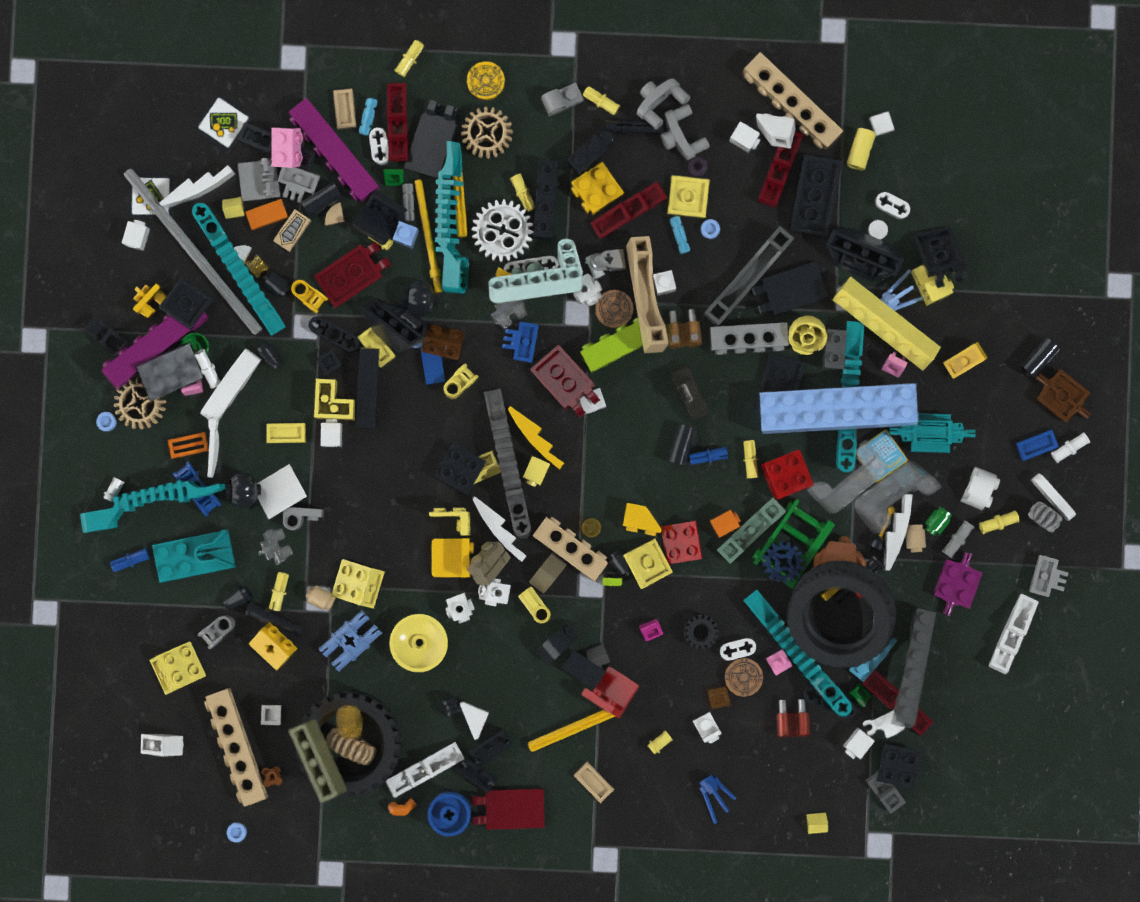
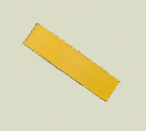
M510 406L508 411L527 440L545 459L560 470L564 463L549 453L553 445L538 435L542 428Z

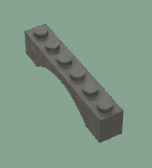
M779 226L703 315L718 327L790 245L794 238Z
M917 608L912 614L906 663L891 722L893 725L911 728L915 725L936 616L935 612Z

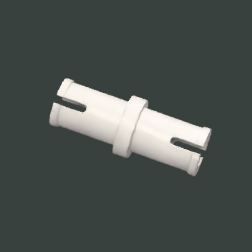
M205 349L195 352L194 356L201 368V374L205 375L210 388L217 387L221 381L214 370L215 365L210 362Z
M1083 432L1073 440L1066 441L1065 445L1051 452V455L1059 463V461L1067 456L1076 454V451L1089 444L1090 440Z

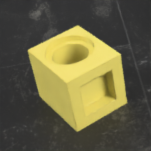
M532 456L523 475V478L526 479L525 483L534 487L537 484L541 486L550 464Z

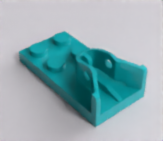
M229 530L152 545L159 583L236 567Z

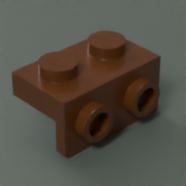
M428 324L426 338L423 341L421 351L458 360L465 332Z

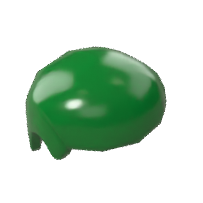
M189 333L180 342V345L188 342L193 354L201 349H205L206 354L208 353L209 342L200 333Z

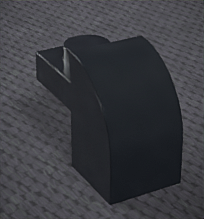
M567 621L535 651L549 665L581 634Z

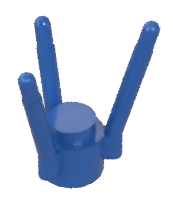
M710 775L700 782L701 788L699 789L704 796L713 823L717 824L707 792L709 795L714 794L726 813L729 810L716 791L719 789L718 786L733 800H736V797L717 777L714 778L713 775Z

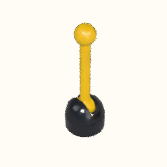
M894 507L887 509L888 514L880 534L871 539L868 547L883 552L885 541L882 537L891 515L895 512Z

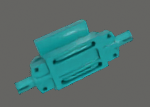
M917 413L918 425L889 428V430H892L889 432V435H901L902 441H911V452L950 453V445L952 443H962L964 437L975 438L976 435L968 434L976 433L975 429H964L962 423H953L951 421V414Z

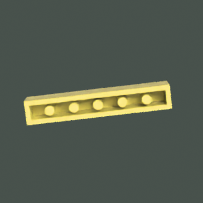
M851 276L833 298L834 302L922 371L934 360L941 348Z

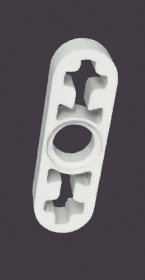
M545 256L509 262L504 266V270H510V266L519 269V264H523L522 268L526 273L525 268L528 263L542 261V265L548 263V260H551L552 263L556 264L552 269L558 268L559 264L555 257Z
M1040 473L1031 479L1033 484L1063 518L1070 521L1076 515L1069 504Z

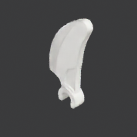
M215 417L209 418L210 439L207 475L209 478L214 476L219 450V418Z
M894 710L872 721L866 720L863 722L864 727L867 725L873 727L871 731L867 732L868 736L875 734L877 730H882L886 738H889L901 732L905 727L891 724Z

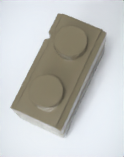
M486 542L482 545L481 552L471 559L472 563L468 566L467 570L478 585H490L511 557L500 542Z

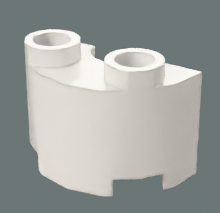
M975 466L961 502L983 510L984 507L989 508L993 500L991 494L993 489L996 490L998 488L1000 479H997V475Z

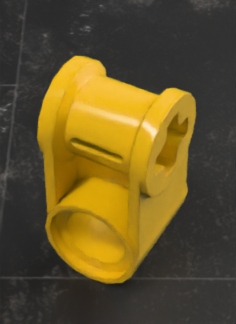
M297 280L292 284V293L316 314L322 303L328 300L325 295L303 280ZM300 284L306 287L303 294L296 293V287Z

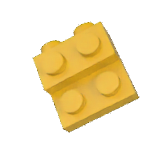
M603 162L571 182L572 187L570 189L576 198L580 197L582 199V207L587 213L591 212L592 215H595L624 194Z

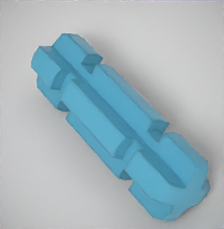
M373 98L366 99L365 106L367 107L364 108L361 120L362 126L359 128V134L370 135V125L372 126L375 114L374 108L377 106V100Z
M679 216L670 219V223L674 227L673 232L677 244H679V251L681 254L690 251V247L686 243L687 238L684 228L681 226V219Z

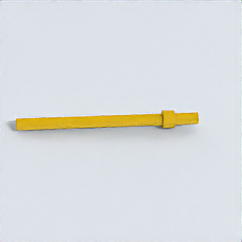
M416 180L414 183L430 262V278L433 279L435 293L443 292L440 279L442 277L441 269L438 268L422 180Z

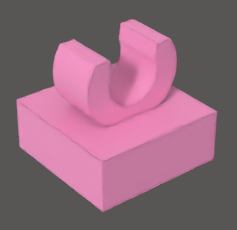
M893 352L889 355L881 370L899 378L908 362L905 361L906 358L904 356L900 359L895 356L896 352Z
M783 649L766 658L775 675L792 667Z

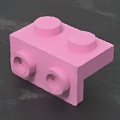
M272 128L271 166L300 167L302 162L301 143L303 140L301 128Z

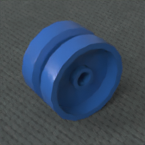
M445 791L438 794L428 810V820L431 827L437 833L444 836H455L461 833L467 827L471 818V806L468 799L456 791ZM448 809H450L451 812H454L452 816L447 815L446 812Z

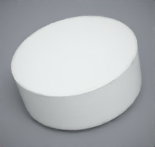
M881 220L873 221L868 227V234L881 240L887 235L888 227Z

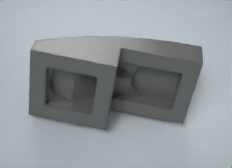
M878 770L865 781L889 813L892 814L906 802L893 784L877 781Z

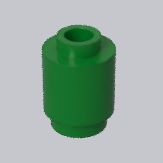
M939 507L937 510L935 509L924 523L926 526L925 530L932 536L936 534L940 536L951 521L952 515L942 507Z

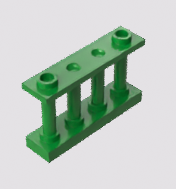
M798 499L788 502L785 507L787 512L763 548H758L752 556L755 559L753 561L755 565L759 561L766 562L763 555H765L766 549L770 545L775 544L779 547L780 541L776 539V536L781 529L804 543L808 549L804 555L801 554L799 556V559H804V562L800 563V566L804 568L798 569L797 572H799L800 576L793 575L794 581L787 578V583H785V585L792 589L835 526L829 520L825 523L823 521L819 522L798 508L797 505L800 502ZM792 513L817 529L818 534L815 539H810L786 523ZM780 549V551L784 554L788 551L785 549ZM770 559L772 569L775 567V562L773 559ZM781 570L780 574L784 576L790 574V572Z

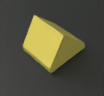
M242 197L223 200L222 208L226 219L245 216Z
M826 812L806 814L808 834L828 832Z

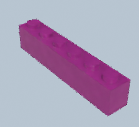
M307 98L289 111L292 116L289 120L296 128L298 126L301 127L304 131L302 136L308 143L310 141L314 143L315 147L313 149L320 157L324 156L328 160L325 163L332 172L334 170L337 171L340 175L337 177L344 187L346 185L350 187L351 191L349 193L355 201L360 200L364 203L370 198L374 190H380L377 183Z
M205 312L191 331L169 315H166L163 318L165 321L160 325L158 323L154 324L148 330L149 333L147 335L137 337L133 341L134 345L130 348H123L118 353L119 356L114 360L109 359L102 365L104 368L101 369L103 375L116 390L120 389L138 375L136 365L169 351L185 335L192 333L208 320Z

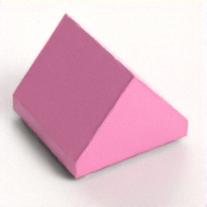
M201 379L182 387L181 391L184 396L203 392Z

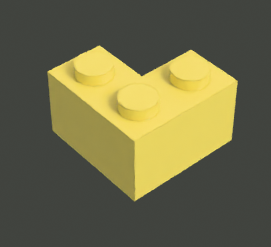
M923 265L911 271L926 306L953 293V283L950 278L947 279L946 275H944L945 279H943L945 287L937 288L934 276L928 277Z
M316 379L314 418L355 420L356 401L337 399V381L332 379Z

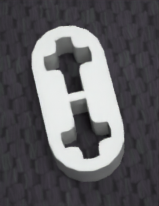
M374 128L369 135L372 158L376 164L384 165L389 160L387 135L383 129ZM377 132H379L380 135H384L382 138H380V145L377 144L376 139H373V137L376 136ZM378 148H381L382 153L386 154L381 161L378 157H375L379 154Z
M882 192L875 199V205L878 209L897 219H904L910 213L909 204L890 193ZM887 197V202H889L892 205L890 206L888 204H885L884 206H882V201L879 199ZM902 205L906 213L899 215L898 209L894 208V206L900 207Z
M749 638L728 642L721 646L720 655L725 660L749 656L755 652L756 644ZM746 641L748 644H752L750 652L744 649L739 650V647L744 646ZM727 646L730 649H737V651L731 653V657L723 654Z

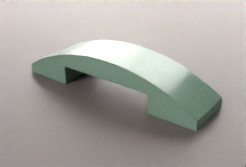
M774 498L770 499L728 538L717 551L731 564L766 529L776 522L786 510Z

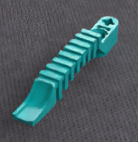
M447 141L446 162L442 170L438 172V180H436L438 189H436V194H438L436 204H438V208H436L435 213H438V218H435V223H438V228H435L437 233L435 242H438L441 246L436 247V252L444 254L442 281L444 292L463 294L468 287L469 262L455 248V244H459V239L450 238V234H457V229H450V224L456 225V220L450 219V215H456V210H451L450 205H457L458 202L450 200V196L460 195V191L450 189L451 186H463L462 181L451 180V176L462 177V154L460 143Z
M205 203L195 204L192 209L194 218L211 242V245L215 247L216 253L222 258V262L227 266V270L231 272L233 279L237 281L238 287L242 289V293L244 296L246 295L249 304L253 306L254 311L272 336L285 328V324L273 305L264 296V291L260 290L258 282L254 281V276L249 273L248 267H245L243 264L244 261L238 256L237 250H234V245L228 240V236L210 207ZM199 206L206 208L205 216L197 215ZM210 222H214L217 225L215 233L207 231V225Z
M846 321L847 334L844 369L841 371V388L857 387L860 383L858 375L861 374L859 366L862 365V361L859 358L862 356L864 324L861 322ZM856 429L837 430L836 467L842 472H850L855 466ZM845 439H849L852 442V446L848 450L842 447V442ZM845 458L850 462V466H846V469L841 465V461H844Z
M176 481V483H167V485H159L158 487H151L113 497V508L80 514L82 532L88 533L117 528V521L124 511H136L135 507H142L144 503H153V501L165 499L190 502L191 498L196 499L208 496L225 489V484H216L204 488L197 485L194 481Z
M756 589L743 601L762 625L767 628L766 630L779 643V646L791 657L792 662L797 665V668L810 680L811 685L818 691L832 710L840 716H847L852 710L850 701L827 674L821 670L822 668L814 662L815 660L798 647L793 636H791L789 628L784 626L783 620L778 618V614ZM833 687L834 694L829 697L826 696V688ZM839 703L845 704V709L843 711L839 709Z

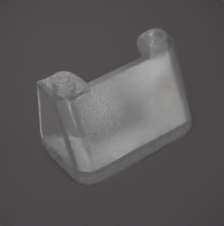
M867 439L859 444L860 447L856 453L862 466L834 489L825 482H813V486L807 488L812 497L828 513L834 514L842 510L886 473V462Z
M908 461L860 495L854 502V508L873 534H877L890 525L891 517L886 508L911 490L913 492L919 490L925 495H930L940 489L941 486L933 476L917 463Z

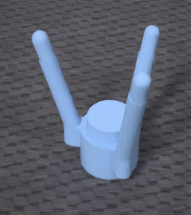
M910 269L887 292L882 294L883 298L880 299L894 311L923 300V297H919L897 305L900 303L899 298L914 289V286H910L897 295L892 293L911 273Z

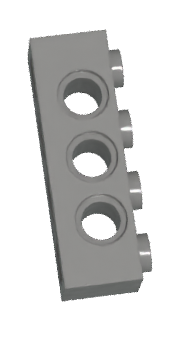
M787 322L710 327L709 329L711 352H715L716 355L727 354V351L734 350L735 354L746 353L747 349H754V352H765V348H773V351H784V347L789 346ZM765 333H770L773 336L771 343L764 341L763 335ZM746 334H751L754 337L752 344H747L744 341ZM728 335L733 336L735 344H726L725 337Z

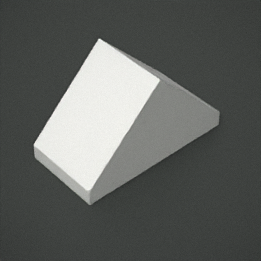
M465 701L461 702L460 706L474 740L478 739L489 711Z

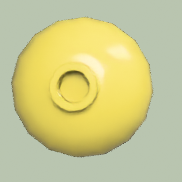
M806 315L799 317L791 324L788 339L794 351L810 355L814 351L823 349L827 341V332L824 324L819 319Z

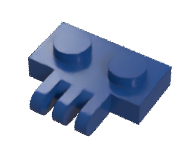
M520 322L518 331L505 329L504 333L512 334V337L504 336L503 340L509 341L510 345L502 344V348L515 350L513 360L532 363L539 325Z

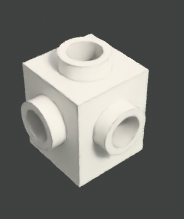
M586 274L582 276L581 290L573 294L578 303L581 302L585 306H591L596 304L598 299L602 298L600 293L602 288L597 280L595 281L591 275Z
M494 579L490 585H480L478 589L479 599L485 600V604L496 606L497 603L507 604L511 585L502 584L501 579Z
M465 593L446 600L448 607L445 609L449 619L458 620L459 624L470 620L469 616L473 614L472 610L475 609L472 600H467ZM458 605L463 607L462 612L457 611Z

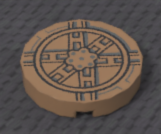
M609 290L603 293L602 298L598 299L595 306L598 320L610 328H619L627 324L633 314V303L630 297L619 290Z
M736 659L729 664L725 671L727 687L738 696H751L762 686V670L751 659Z

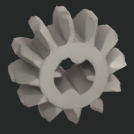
M1036 502L1028 513L1029 518L1049 532H1054L1063 520L1056 511L1042 502Z

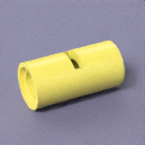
M858 128L846 164L848 167L861 171L865 170L870 155L869 152L872 149L876 136L875 132Z

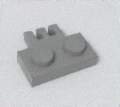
M282 167L278 182L286 184L283 197L287 198L289 191H291L290 199L294 201L296 194H299L297 202L301 203L305 191L311 194L315 193L320 175L298 167Z
M1043 555L1038 556L1029 592L1049 597L1051 588L1064 591L1063 586L1057 585L1058 582L1066 584L1067 580L1059 577L1060 575L1068 577V572L1057 570L1059 560Z

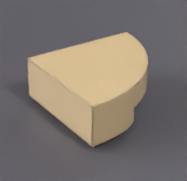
M341 203L333 205L328 210L325 217L326 226L345 222Z

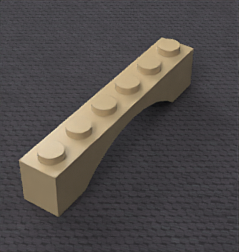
M631 237L626 245L644 353L663 352L669 343L666 326L659 313L655 297L652 267L653 254L650 237Z

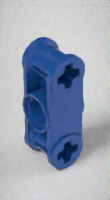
M186 462V466L173 473L177 481H194L196 484H200L201 487H207L190 462ZM215 494L193 499L206 517L216 506L222 505Z

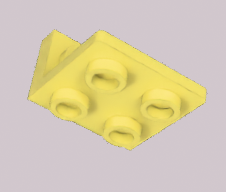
M434 508V512H429L430 517L460 516V520H457V531L461 532V535H470V512H466V508H453V512H446L445 508Z
M343 559L336 577L332 596L357 605L374 608L385 572Z
M187 642L150 659L165 695L206 676L191 642Z

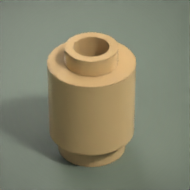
M908 525L906 547L911 549V552H922V548H926L923 525Z
M317 585L314 588L310 587L306 595L308 603L328 611L336 597L332 596L333 593Z

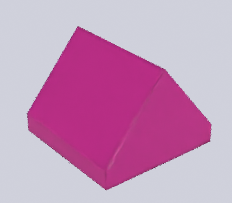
M657 619L639 626L646 642L663 635Z

